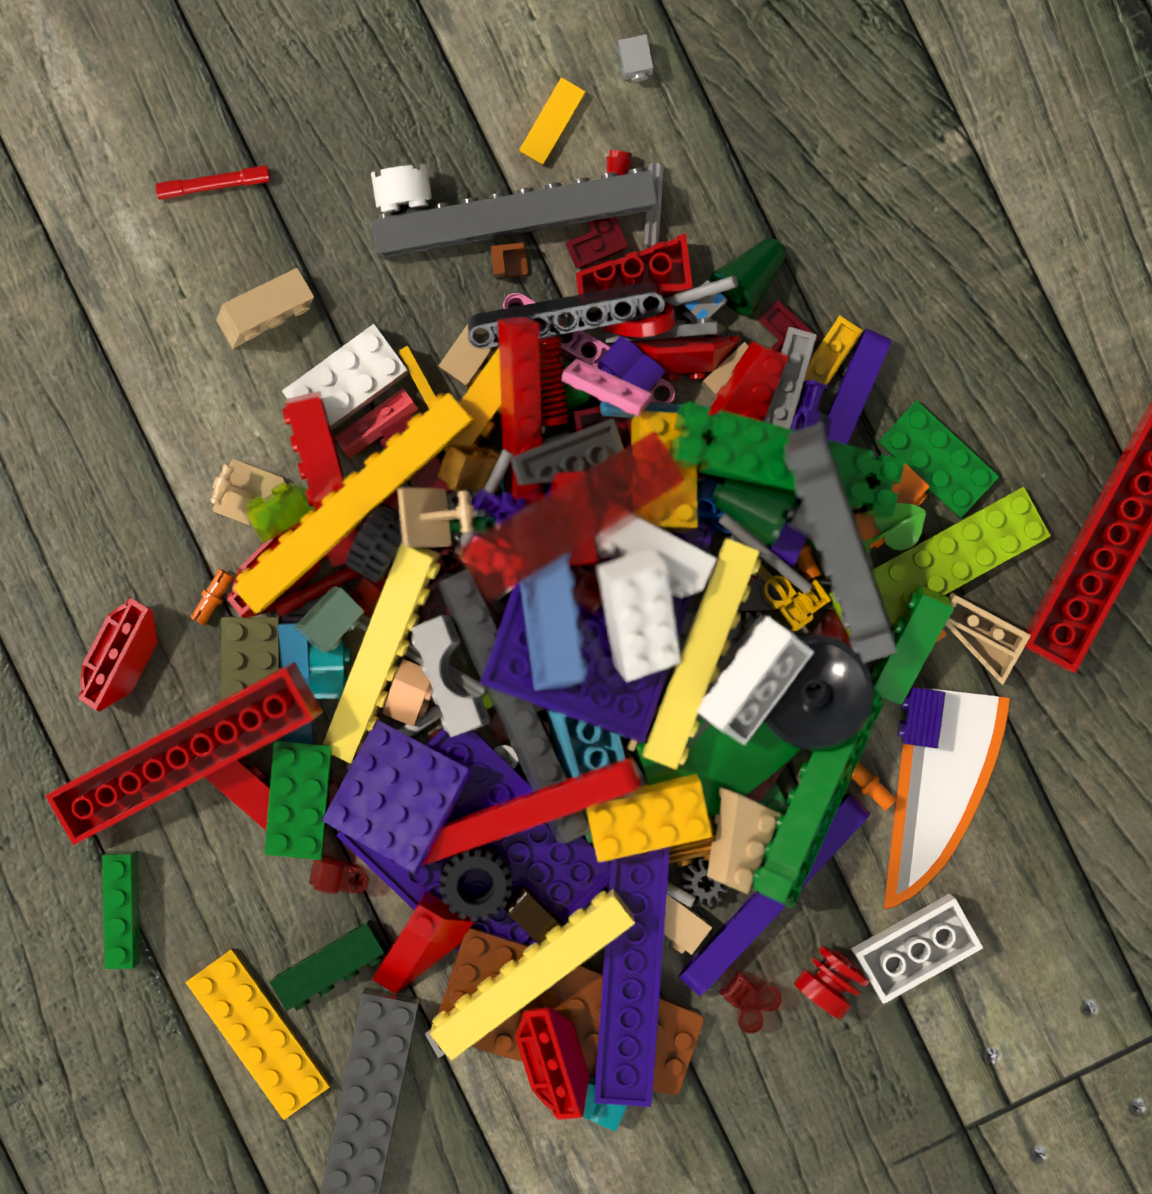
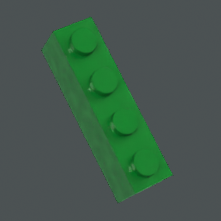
M921 585L918 586L915 592L910 593L903 616H899L893 625L897 653L881 657L877 664L872 665L869 669L873 689L878 690L881 697L900 705L905 700L954 609L949 597Z
M109 851L102 855L104 969H133L140 963L138 851Z

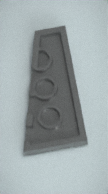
M714 318L697 319V324H686L685 320H676L675 325L668 331L648 337H630L608 331L605 332L606 343L611 346L620 336L630 342L651 341L654 339L671 340L678 339V337H684V339L706 338V335L728 336V328L718 322H714Z
M614 419L605 420L510 457L519 485L552 482L555 473L583 471L585 478L632 473Z

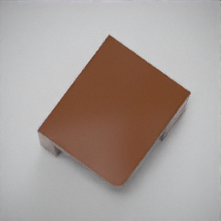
M525 243L491 246L495 278L524 276L528 274Z

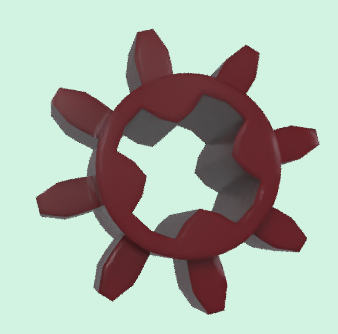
M451 538V546L430 549L440 554L437 563L440 564V571L443 575L446 570H452L454 573H457L456 567L458 564H465L461 561L462 557H459L454 552L455 541L453 538ZM451 551L453 558H448L447 561H444L442 555H447Z

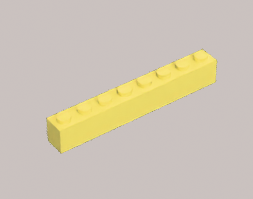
M730 539L724 540L679 656L680 663L674 669L642 753L643 757L674 769L677 768L678 764H684L689 749L685 748L688 737H694L699 722L695 720L698 713L697 710L701 706L703 698L707 695L706 690L709 682L714 684L718 676L720 667H717L716 664L719 656L724 657L728 650L730 640L726 638L730 628L735 630L741 613H738L737 609L740 601L745 603L749 595L751 586H748L747 583L750 575L755 576L759 569L761 559L757 558L758 550Z
M403 543L400 545L323 742L325 745H332L333 756L350 764L353 763L370 730L372 731L376 720H379V717L376 715L379 707L383 708L387 701L389 692L386 690L389 682H393L399 669L396 666L400 656L403 657L408 649L409 641L406 640L408 634L412 631L411 628L418 624L420 618L417 615L420 605L423 606L429 596L430 590L427 589L430 579L433 580L439 571L440 564L437 563L440 556L439 553L426 547H405Z
M614 889L608 893L605 891L599 893L591 901L593 903L585 910L580 908L569 917L570 922L562 928L558 925L546 934V940L539 945L537 943L530 945L523 952L524 956L516 962L514 960L507 962L500 969L501 973L494 979L491 977L486 978L478 985V991L471 996L465 994L455 1003L456 1007L448 1013L443 1011L432 1020L433 1024L430 1035L450 1060H453L635 923L634 915Z

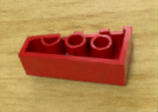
M686 233L665 243L654 244L651 248L637 253L635 251L626 254L623 258L614 261L610 260L576 272L577 295L643 282L656 283L662 291L663 298L692 289ZM648 296L644 299V302L654 301L657 297ZM621 301V302H618L617 304H623V303H628V302Z
M752 341L732 370L730 379L725 386H721L716 394L718 396L710 407L709 415L725 411L764 422L789 356L777 349ZM702 435L701 438L705 439V445H707L708 440L705 438V435Z

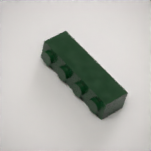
M369 919L274 976L269 983L286 1011L293 1007L298 1011L311 1002L309 998L319 993L320 996H323L335 988L333 983L342 978L346 982L358 975L359 971L357 969L367 964L371 967L383 959L382 954L387 948Z

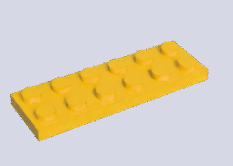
M234 948L185 982L283 1120L331 1086Z

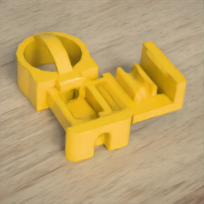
M771 577L762 586V596L773 610L778 608L793 627L790 630L792 633L798 631L813 619V615L807 617L808 613L813 614L831 601L817 580L811 582L812 589L806 594H801V592H795L790 581L785 577ZM777 581L781 582L785 586L786 593ZM769 583L778 591L782 601H776L769 596L767 589Z

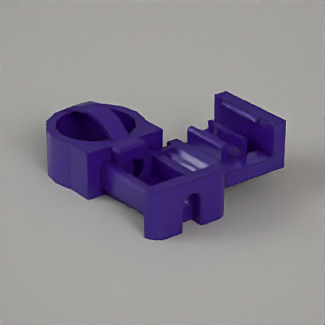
M814 380L803 382L804 386H802L791 430L798 431L818 424L820 418L818 409L823 390L827 389L826 384Z
M481 489L470 501V504L474 505V512L477 509L478 511L484 509V517L491 516L496 521L495 532L492 535H483L495 539L503 538L512 528L511 518L525 508L526 501L521 498L516 500L512 494L506 492L503 493L502 500L500 501L501 497Z

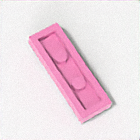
M579 359L574 360L563 372L562 381L636 416H639L650 404L652 398L651 393Z

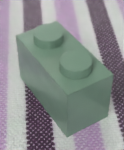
M332 586L294 628L316 650L327 653L328 651H333L341 643L340 637L347 630L350 631L358 625L364 610L342 588Z

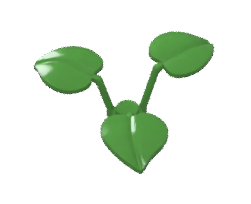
M896 503L894 516L884 519L875 518V526L881 533L868 540L862 537L867 555H869L871 550L870 545L883 537L886 544L895 550H905L915 545L922 534L926 517L925 510L909 503ZM806 538V541L810 545L817 548L814 541H812L809 538Z

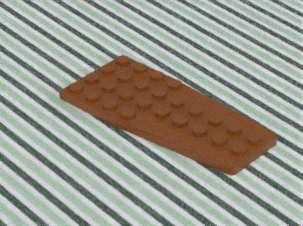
M471 926L461 942L438 1014L443 1011L450 1012L456 1007L455 1003L465 994L471 996L479 990L477 988L478 985L486 978L491 977L494 979L501 973L500 969L511 960L516 962L524 956L523 952L530 945ZM583 964L578 965L471 1045V1047L522 1061L515 1036L523 1019V1013L526 1010L550 1007L573 1022L588 1073L595 1077L603 973ZM659 996L653 1091L677 1095L680 1092L704 1020L700 1012Z

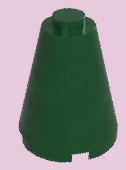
M766 238L715 270L710 276L709 281L712 283L735 276L738 286L720 293L729 300L726 305L730 309L743 316H749L757 309L785 260V248L780 241Z
M727 479L724 484L718 482L712 498L716 500L715 507L768 547H772L786 521L787 510H791L796 495L788 492Z

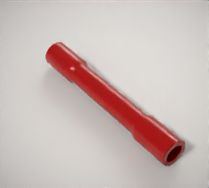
M268 165L187 180L178 179L156 183L155 186L158 199L163 200L181 197L190 193L239 185L248 186L271 182Z
M346 567L272 604L281 618L324 595L332 586L339 587L364 575L350 567Z

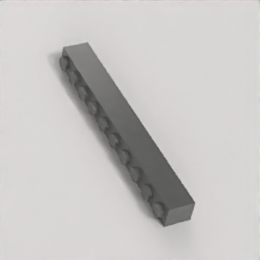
M641 167L631 169L629 174L620 176L617 173H606L601 175V179L592 181L589 178H578L573 180V184L564 186L561 183H550L545 185V189L536 191L533 188H522L517 190V194L506 196V193H494L489 195V199L478 201V198H466L461 200V204L450 206V203H438L433 206L434 209L423 211L422 208L407 209L406 214L395 216V213L392 212L378 215V219L371 220L376 254L380 258L652 211L657 210L658 206L652 170L646 171V168Z
M469 569L436 584L480 678H482L498 631ZM486 687L489 698L533 792L567 780L532 704ZM581 810L548 821L558 843L566 844L591 831Z

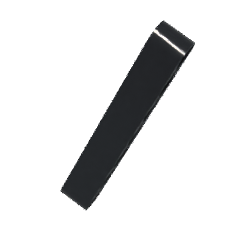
M643 282L473 315L468 321V340L473 347L478 349L499 346L498 320L526 317L532 320L536 317L543 318L544 320L539 323V338L650 318L659 315L663 311L664 299L662 291L656 283ZM648 296L657 297L651 303L644 302V299ZM621 301L628 302V305L623 308L615 306ZM591 307L600 308L596 313L587 312ZM563 312H569L572 314L568 318L559 317V315ZM478 328L487 330L484 334H477L474 331Z

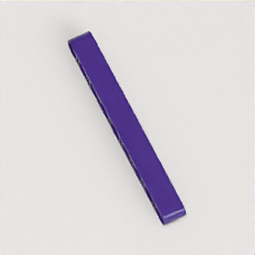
M868 328L864 330L827 414L828 418L824 424V430L829 440L848 444L892 339ZM795 497L794 501L798 503L802 498ZM786 517V521L775 543L769 549L790 567H793L807 537L786 526L789 520Z
M850 793L843 797L802 888L869 817L870 811ZM755 891L682 969L678 977L698 996L704 994L783 910L785 905Z

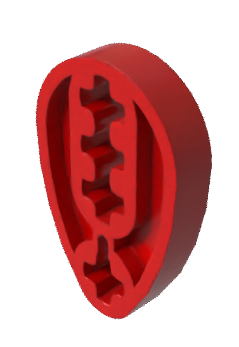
M664 302V309L657 316L602 326L601 328L614 334L630 337L658 335L668 331L675 325L674 308L671 304ZM628 303L617 304L615 306L618 308L626 307Z

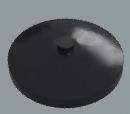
M820 635L800 637L797 639L814 653L764 721L779 739L796 748L805 750L833 748L853 737L861 729L869 716L873 703V683L870 672L865 662H862L861 656L854 654L852 647L832 637Z

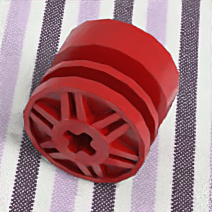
M821 945L818 951L827 960L823 962L813 956L811 961L819 971L814 973L804 968L793 984L823 1010L838 1020H842L852 1006L850 1001L844 996L845 992L848 991L856 996H860L861 991L852 983L855 980L866 987L870 980L845 955Z

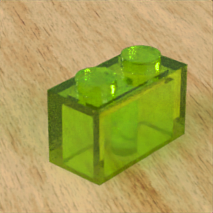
M282 482L270 490L272 494L264 499L261 496L252 499L246 504L247 509L242 511L256 537L262 543L300 522L310 512L295 484Z

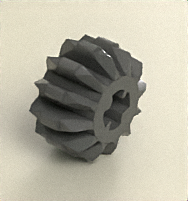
M700 858L698 859L699 868L696 869L694 864L691 863L688 867L693 873L682 874L685 880L691 881L682 884V889L691 890L689 894L694 897L697 896V906H701L705 898L708 906L711 907L713 906L711 898L715 896L721 902L723 898L718 892H728L729 888L710 877L708 879L713 880V883H709V888L704 889L701 884L698 885V881L702 882L701 877L708 875L709 862L706 867L703 859Z

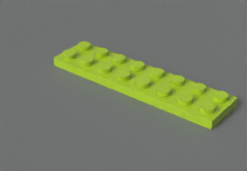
M1024 487L1019 488L873 569L891 624L895 623L899 616H903L908 596L911 592H915L919 585L946 595L1051 537ZM830 592L827 595L831 599L830 602L843 624L840 603H836L833 592ZM847 628L846 631L849 637H851L849 628Z

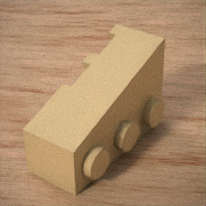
M295 268L223 303L216 321L232 349L267 329L281 325L290 316L295 315L296 317L307 312L310 309L309 306L314 296L298 268Z
M951 592L948 597L954 609L945 625L995 679L1003 685L1031 635Z
M720 788V812L715 817V823L718 824L716 840L712 841L707 877L748 894L752 885L753 875L761 864L765 848L772 838L781 814L741 795Z

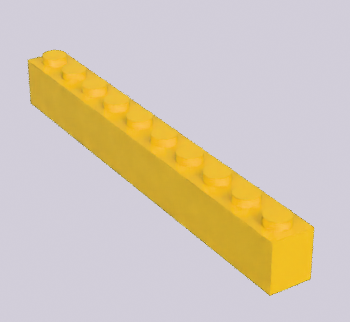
M441 393L429 404L431 409L426 414L422 415L419 413L413 417L407 424L410 428L402 435L398 432L386 442L388 446L386 450L381 454L375 452L364 462L367 466L359 474L356 471L350 474L343 481L345 487L338 493L335 491L329 493L321 501L324 505L316 513L314 510L308 512L300 520L302 525L295 532L292 529L287 531L279 539L281 544L274 551L269 548L257 559L260 563L253 570L247 568L237 576L236 580L238 583L233 588L255 613H262L362 523L376 507L384 503L474 422L473 418L451 394L448 393L444 396Z

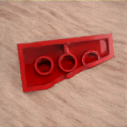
M425 891L372 980L397 994L460 945L464 935L469 931L474 921H470L471 917L468 916L465 919L459 918V913L455 912L453 914L449 910V905L444 904L443 900Z

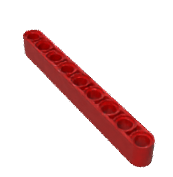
M627 758L445 823L423 865L641 788L643 784L633 759Z

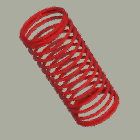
M560 337L539 339V346H544L539 347V352H548L539 354L540 359H546L540 360V365H550L540 367V372L554 371L540 374V378H552L540 380V385L555 384L540 387L541 391H553L541 393V398L556 397L541 400V404L560 403L541 407V410H558L541 413V417L561 416L541 419L542 426L560 425L570 422L569 415L562 413L568 411V408L559 407L568 403L561 400L567 397L566 394H558L565 392L566 389L555 388L566 383L564 381H557L561 380L563 375H553L564 372L562 368H555L563 366L564 363L552 362L563 358L562 356L554 355L561 353L562 350L550 349L562 345Z

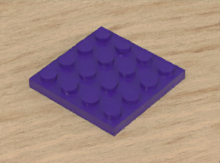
M376 720L372 731L370 730L322 821L409 871L418 874L467 783L472 770L387 724Z

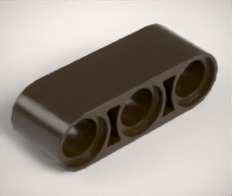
M521 885L507 899L508 903L503 907L509 916L538 944L547 939L546 934L558 925L561 928L566 925L525 885Z

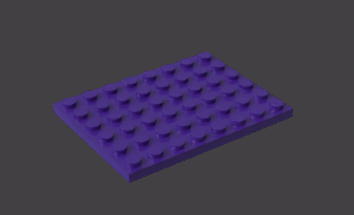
M585 478L590 497L593 529L599 516L612 505L632 514L631 495ZM553 481L549 482L541 506L553 505L550 495ZM697 521V528L689 533L668 534L707 553L715 528ZM597 556V563L568 566V570H571L574 576V587L571 588L572 599L576 600L578 605V616L575 617L576 628L580 629L582 634V645L579 649L581 658L585 660L586 675L583 676L584 681L569 687L535 691L518 572L480 685L633 741L644 743L669 667L627 682L613 665L608 628L598 620V617L604 610L597 566L615 560L609 557L603 559ZM671 595L672 604L675 606L673 615L677 642L693 595L683 599Z
M443 727L426 744L427 747L472 770L445 823L533 792L531 785L475 730L450 737L449 732H446ZM548 822L485 843L488 849L494 847L498 850L500 856L503 855L506 858V863L510 866L512 877L511 895L521 885H525L565 924L570 922L569 917L580 908L583 909L610 881L611 863L608 860L598 862L595 847L588 843L583 835L566 844L558 843ZM341 831L337 833L336 836L413 910L425 891L442 900L440 874L444 861L447 862L448 857L423 865L419 873L416 874ZM480 868L469 869L459 877V886L470 895L484 894L493 885L492 876ZM503 907L500 908V913L496 916L492 913L489 915V919L484 921L482 917H477V921H474L472 927L529 945L537 943L509 916ZM460 945L454 948L457 952L459 951Z

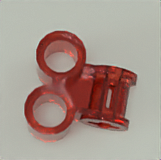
M598 554L597 563L591 564L590 572L584 571L580 565L570 566L573 576L578 579L571 590L572 599L576 600L578 605L589 610L588 613L591 615L596 613L603 600L597 567L602 565Z
M323 855L322 860L314 859L309 884L314 885L313 889L324 893L338 894L340 891L360 894L367 889L369 878L358 865L339 862V859ZM355 874L358 875L359 880H354L352 884L348 881L349 877L354 878Z
M736 970L734 973L735 977L725 989H720L719 994L738 1009L736 1018L742 1031L749 1034L757 1033L761 1030L764 1023L761 1011L772 1012L778 1009L782 1002L781 993L772 982L765 981L756 987L747 977ZM771 990L775 992L773 1001L764 1003L760 1000L764 991ZM754 1012L757 1014V1019L753 1024L743 1023L742 1019L746 1013Z

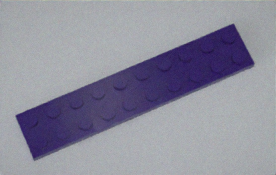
M670 846L611 859L609 891L614 889L634 915L635 923L605 945L594 1103L642 1107H651Z

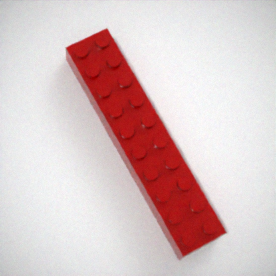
M1152 400L1025 631L1031 636L1024 649L1067 672L1076 673L1152 533Z
M294 661L66 782L45 795L70 841L75 845L312 721L323 711Z

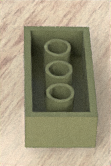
M221 617L222 699L280 669L278 624L283 623V617H248L245 619L242 617Z

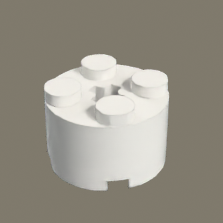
M420 164L421 170L413 169V165L380 170L381 176L376 172H372L371 178L376 208H381V212L394 213L401 211L402 205L409 204V207L412 208L429 207L428 201L432 200L427 165Z

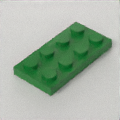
M917 400L877 441L892 457L905 460V463L930 486L928 490L958 518H962L999 478L991 468Z
M274 741L264 855L315 860L323 859L326 823L322 819L327 812L332 745Z

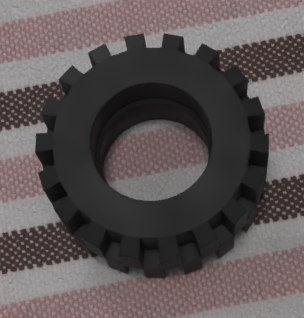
M384 503L376 507L356 536L347 554L346 565L375 583L382 580L393 566L400 545L403 543L400 513Z
M483 844L481 847L477 846L448 856L447 862L444 861L440 874V893H442L444 904L449 905V910L453 914L455 912L459 913V918L465 919L468 916L471 917L470 921H477V917H482L483 921L487 920L490 914L493 913L496 916L500 913V908L506 906L508 903L507 899L511 895L512 877L510 866L507 865L506 858L503 855L500 856L498 850L494 847L488 849L487 844ZM480 868L492 876L493 885L484 894L470 895L459 886V877L469 869Z

